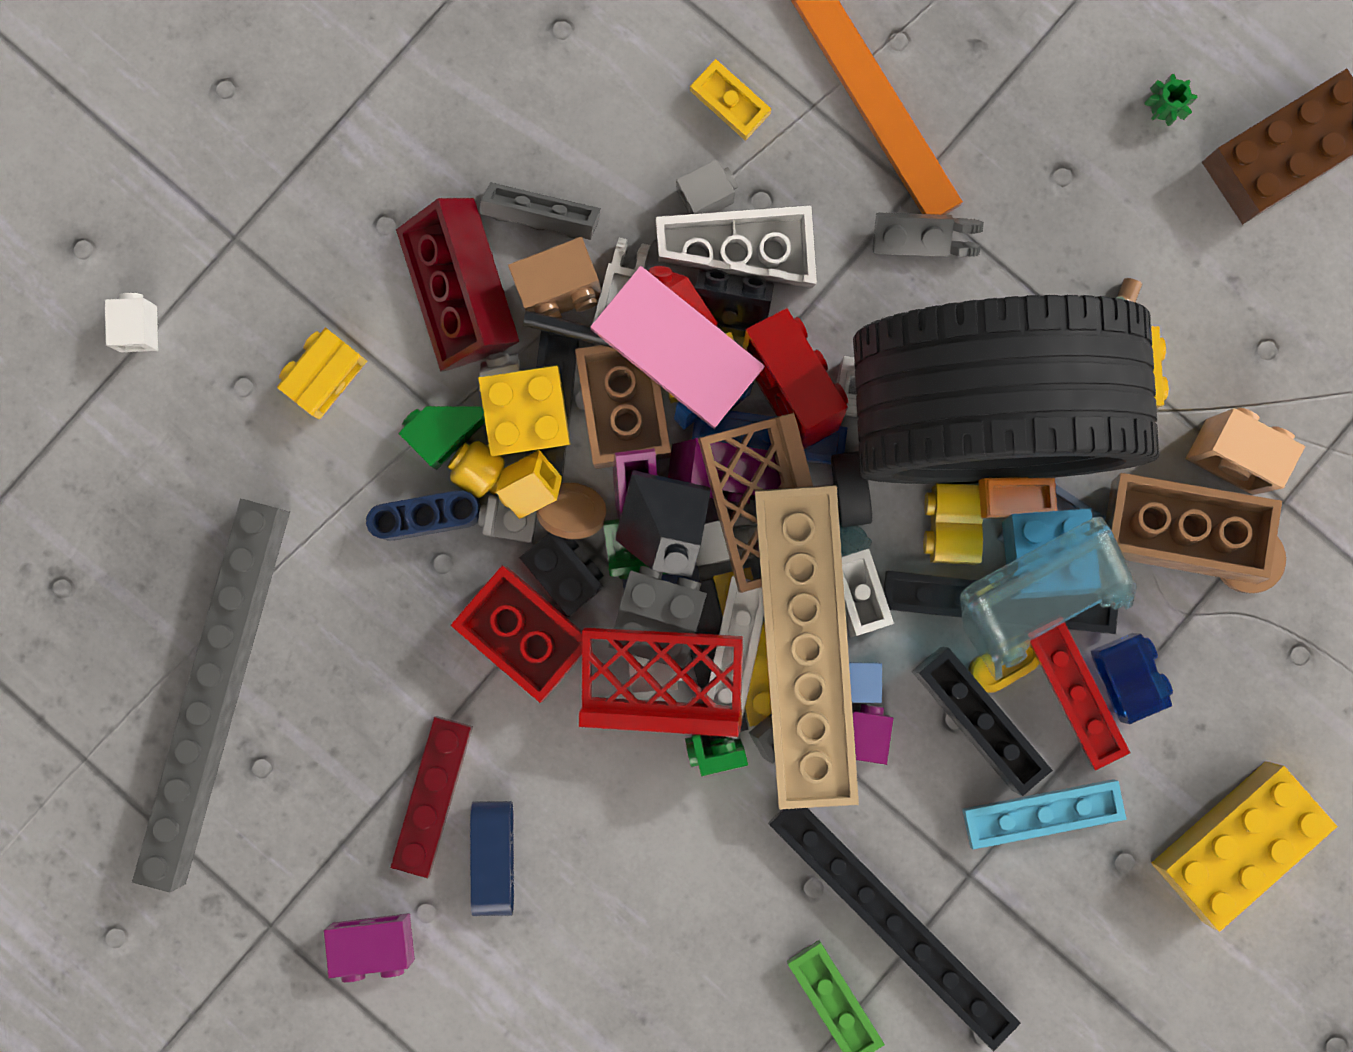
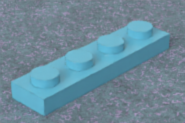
M1115 779L962 809L969 845L973 850L1127 820L1119 781Z

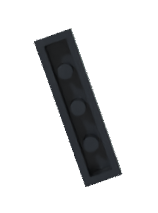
M949 647L938 648L911 671L1013 792L1024 796L1053 771Z

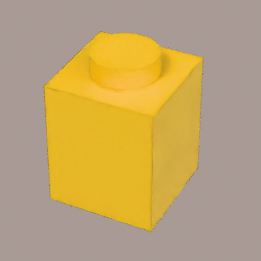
M538 450L503 468L496 493L502 504L510 508L521 519L557 501L562 476L542 452Z

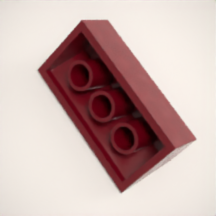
M437 198L396 229L440 372L486 359L489 355L503 352L520 342L474 198Z

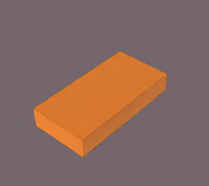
M984 478L979 480L981 519L1008 518L1011 514L1057 511L1055 478Z

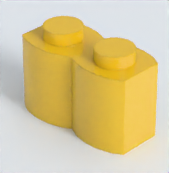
M935 484L932 486V492H926L924 512L925 515L931 516V529L924 532V554H930V563L980 564L983 553V519H981L979 485Z

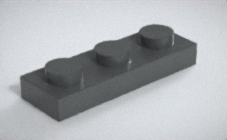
M491 182L481 199L479 214L491 216L498 221H512L529 225V227L535 230H550L563 233L573 239L582 237L591 240L599 222L601 208Z

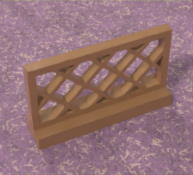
M794 413L698 438L737 589L740 593L762 587L761 576L746 582L743 565L750 553L760 558V553L753 549L758 540V526L747 545L734 537L732 528L739 515L757 524V518L745 512L743 508L753 490H763L757 486V483L765 468L768 466L779 473L781 484L778 489L813 486ZM768 429L771 446L765 457L746 446L754 432ZM745 434L741 443L733 439V437ZM724 440L737 448L727 468L714 461L711 443ZM743 452L761 462L751 482L733 472ZM773 454L775 456L776 464L770 461ZM717 469L723 472V475L720 480L718 477ZM729 476L747 486L737 506L725 500L722 492ZM727 507L734 511L731 518H729ZM737 546L744 549L741 556H739Z

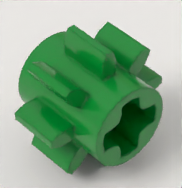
M1171 74L1165 81V84L1157 80L1150 87L1153 95L1144 102V105L1151 106L1153 113L1151 119L1166 120L1167 126H1171L1176 121L1177 116L1185 120L1192 113L1188 105H1191L1198 98L1197 95L1191 93L1189 86L1191 81L1176 79L1175 74ZM1167 98H1172L1174 103L1169 102Z

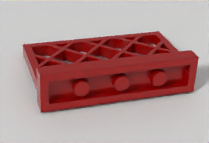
M584 627L582 630V708L579 711V727L738 737L742 726L743 636ZM592 639L608 640L618 652L603 664L592 652ZM618 640L628 642L623 646ZM636 641L647 642L657 652L644 666L627 650ZM659 643L668 644L664 648H662ZM675 644H687L697 655L683 669L667 653ZM698 645L708 646L704 650H702ZM716 646L734 647L733 662L723 671L707 655ZM621 655L637 671L624 684L608 669ZM660 658L677 673L663 687L647 671ZM700 660L716 675L702 689L687 674ZM592 664L598 669V670H597L595 673H593V674H592ZM732 670L733 682L727 676V674ZM601 673L617 689L609 698L592 697V681ZM640 676L656 691L648 700H638L627 689ZM680 678L696 693L687 703L676 702L667 692ZM721 680L732 692V705L716 704L706 693ZM620 694H622L626 699H621L617 697ZM661 696L665 701L655 700H657ZM701 699L705 704L696 702Z

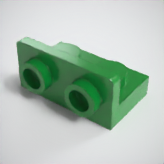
M691 734L692 737L685 738L690 766H699L701 777L748 766L741 738L733 740L731 737L721 736L710 739V745L705 747L702 745L700 735Z

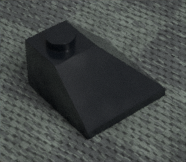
M633 470L615 540L650 569L691 578L701 547L711 487Z

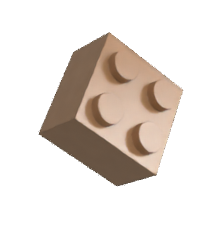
M582 237L508 264L525 310L561 319V313L574 308L576 312H582L598 304L597 300L600 298L602 291Z

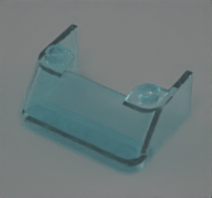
M1095 517L968 586L960 595L963 628L994 679L998 680L1003 677L1002 666L1004 664L1007 668L1012 667L1027 657L1025 651L1030 646V640L1099 603L1103 608L1111 606L1113 609H1119L1124 606L1127 610L1132 607L1137 584L1112 530L1102 517Z

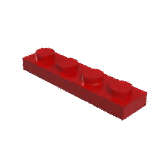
M1057 613L1023 630L1093 769L1096 771L1130 754L1131 752L1062 616Z

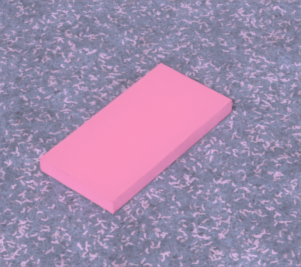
M642 266L638 268L590 326L594 333L713 429L716 428L765 367Z

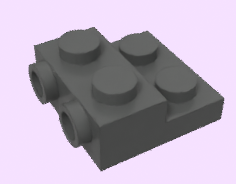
M640 566L639 573L630 571L614 629L695 633L707 593L699 591L701 583L678 577L677 584L661 580L663 572ZM618 640L623 646L628 642ZM636 641L627 649L632 655L649 660L657 654L647 642ZM609 643L608 648L615 649V648ZM668 643L659 644L662 648H664ZM675 644L667 653L683 669L691 648L687 644ZM662 658L656 661L668 665Z

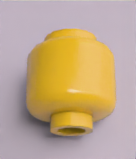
M475 441L470 445L464 442L450 460L447 468L451 470L450 480L453 484L463 491L471 493L475 498H481L487 492L493 495L496 494L501 472L505 466V460L501 455L491 456L489 447L480 441Z

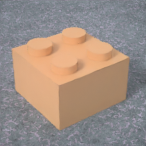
M1233 408L1205 420L1185 459L1242 490L1256 495L1283 489L1306 446L1295 441V435L1290 431L1276 426L1271 428L1259 422L1260 417L1256 413L1245 408Z

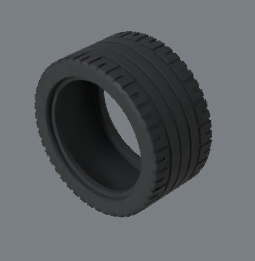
M1027 295L1022 297L1011 296L969 300L960 303L954 302L925 307V309L910 310L894 314V316L881 318V320H876L860 328L853 337L855 387L857 393L856 407L857 417L859 418L857 420L858 441L860 442L859 465L860 475L866 480L904 484L979 483V480L984 478H1057L1141 466L1151 463L1159 457L1158 425L1155 423L1157 422V404L1154 398L1156 389L1155 375L1153 373L1154 358L1151 315L1145 306L1137 302L1105 296L1095 297L1092 295Z

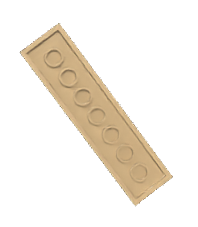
M824 485L756 490V513L779 809L859 805L837 486Z

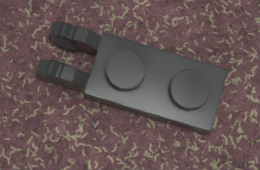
M878 212L875 219L872 250L874 254L948 257L952 254L961 257H975L980 255L981 245L969 241H952L953 231L969 234L983 232L984 222L976 219L953 218L952 215Z

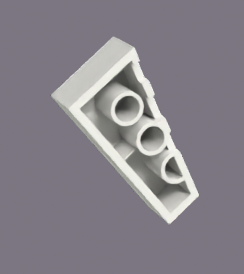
M812 206L656 217L659 262L704 270L718 269L727 274L744 277L757 276L767 281L813 288L817 284Z

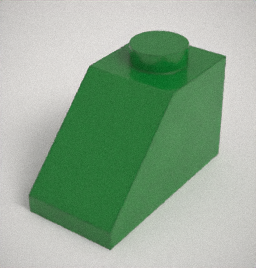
M426 406L422 411L419 409L412 411L403 420L402 426L404 428L398 434L432 468L438 470L464 442H467L485 424L484 411L482 407Z

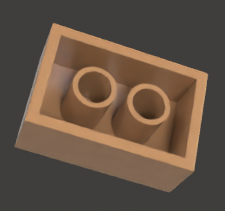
M598 345L575 349L592 461L595 469L613 467L614 455L618 452L654 448L656 460L671 458L660 385L614 348Z

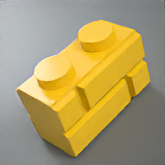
M326 327L321 333L316 331L310 335L303 346V349L306 350L297 362L291 361L282 369L279 375V379L282 381L277 386L280 391L319 420L367 363L365 358Z

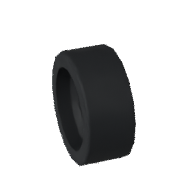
M859 451L832 455L833 485L837 486L840 526L844 528L871 524L872 506L868 480L860 475Z

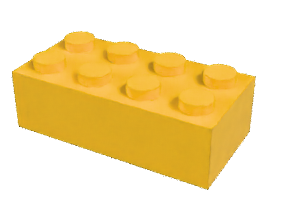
M1265 761L1152 861L1151 864L1204 924L1220 932L1338 826L1284 765Z

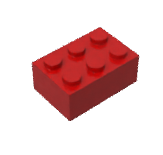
M785 308L747 328L743 349L765 366L755 378V381L776 416L795 414L802 445L805 449L839 430L848 409V397L843 387L838 382L834 384L826 372L828 365L822 353L817 349L813 351L806 339L808 338V333L799 317L793 318L788 308Z
M503 565L450 625L539 703L543 702L582 657V631L511 569Z

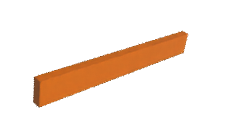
M791 0L922 214L945 215L959 207L963 202L840 1Z

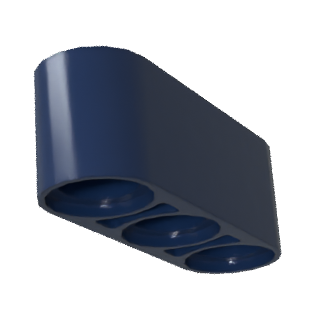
M452 491L383 503L374 506L368 512L366 526L373 536L387 541L469 528L478 523L482 504L478 498H475L466 491ZM468 499L472 504V512L467 518L463 520L458 519L455 516L454 507L460 500ZM424 506H430L434 511V518L429 525L420 526L417 522L418 510ZM391 512L396 519L395 526L390 532L383 533L379 527V520L385 513Z
M512 801L472 802L470 814L472 916L513 915L514 810Z

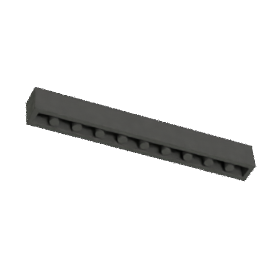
M240 498L132 883L169 893L186 885L290 511Z

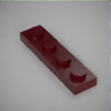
M439 716L434 717L390 868L427 879L430 877L473 726Z

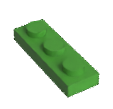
M820 940L787 960L788 966L842 1052H875L885 1045Z

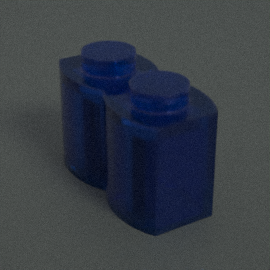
M1131 633L1091 650L1095 667L1106 687L1109 700L1120 722L1132 724L1172 707L1170 696L1173 695V689L1168 678L1163 673L1159 674L1157 671L1155 659L1158 658V654L1149 638H1144L1141 633Z

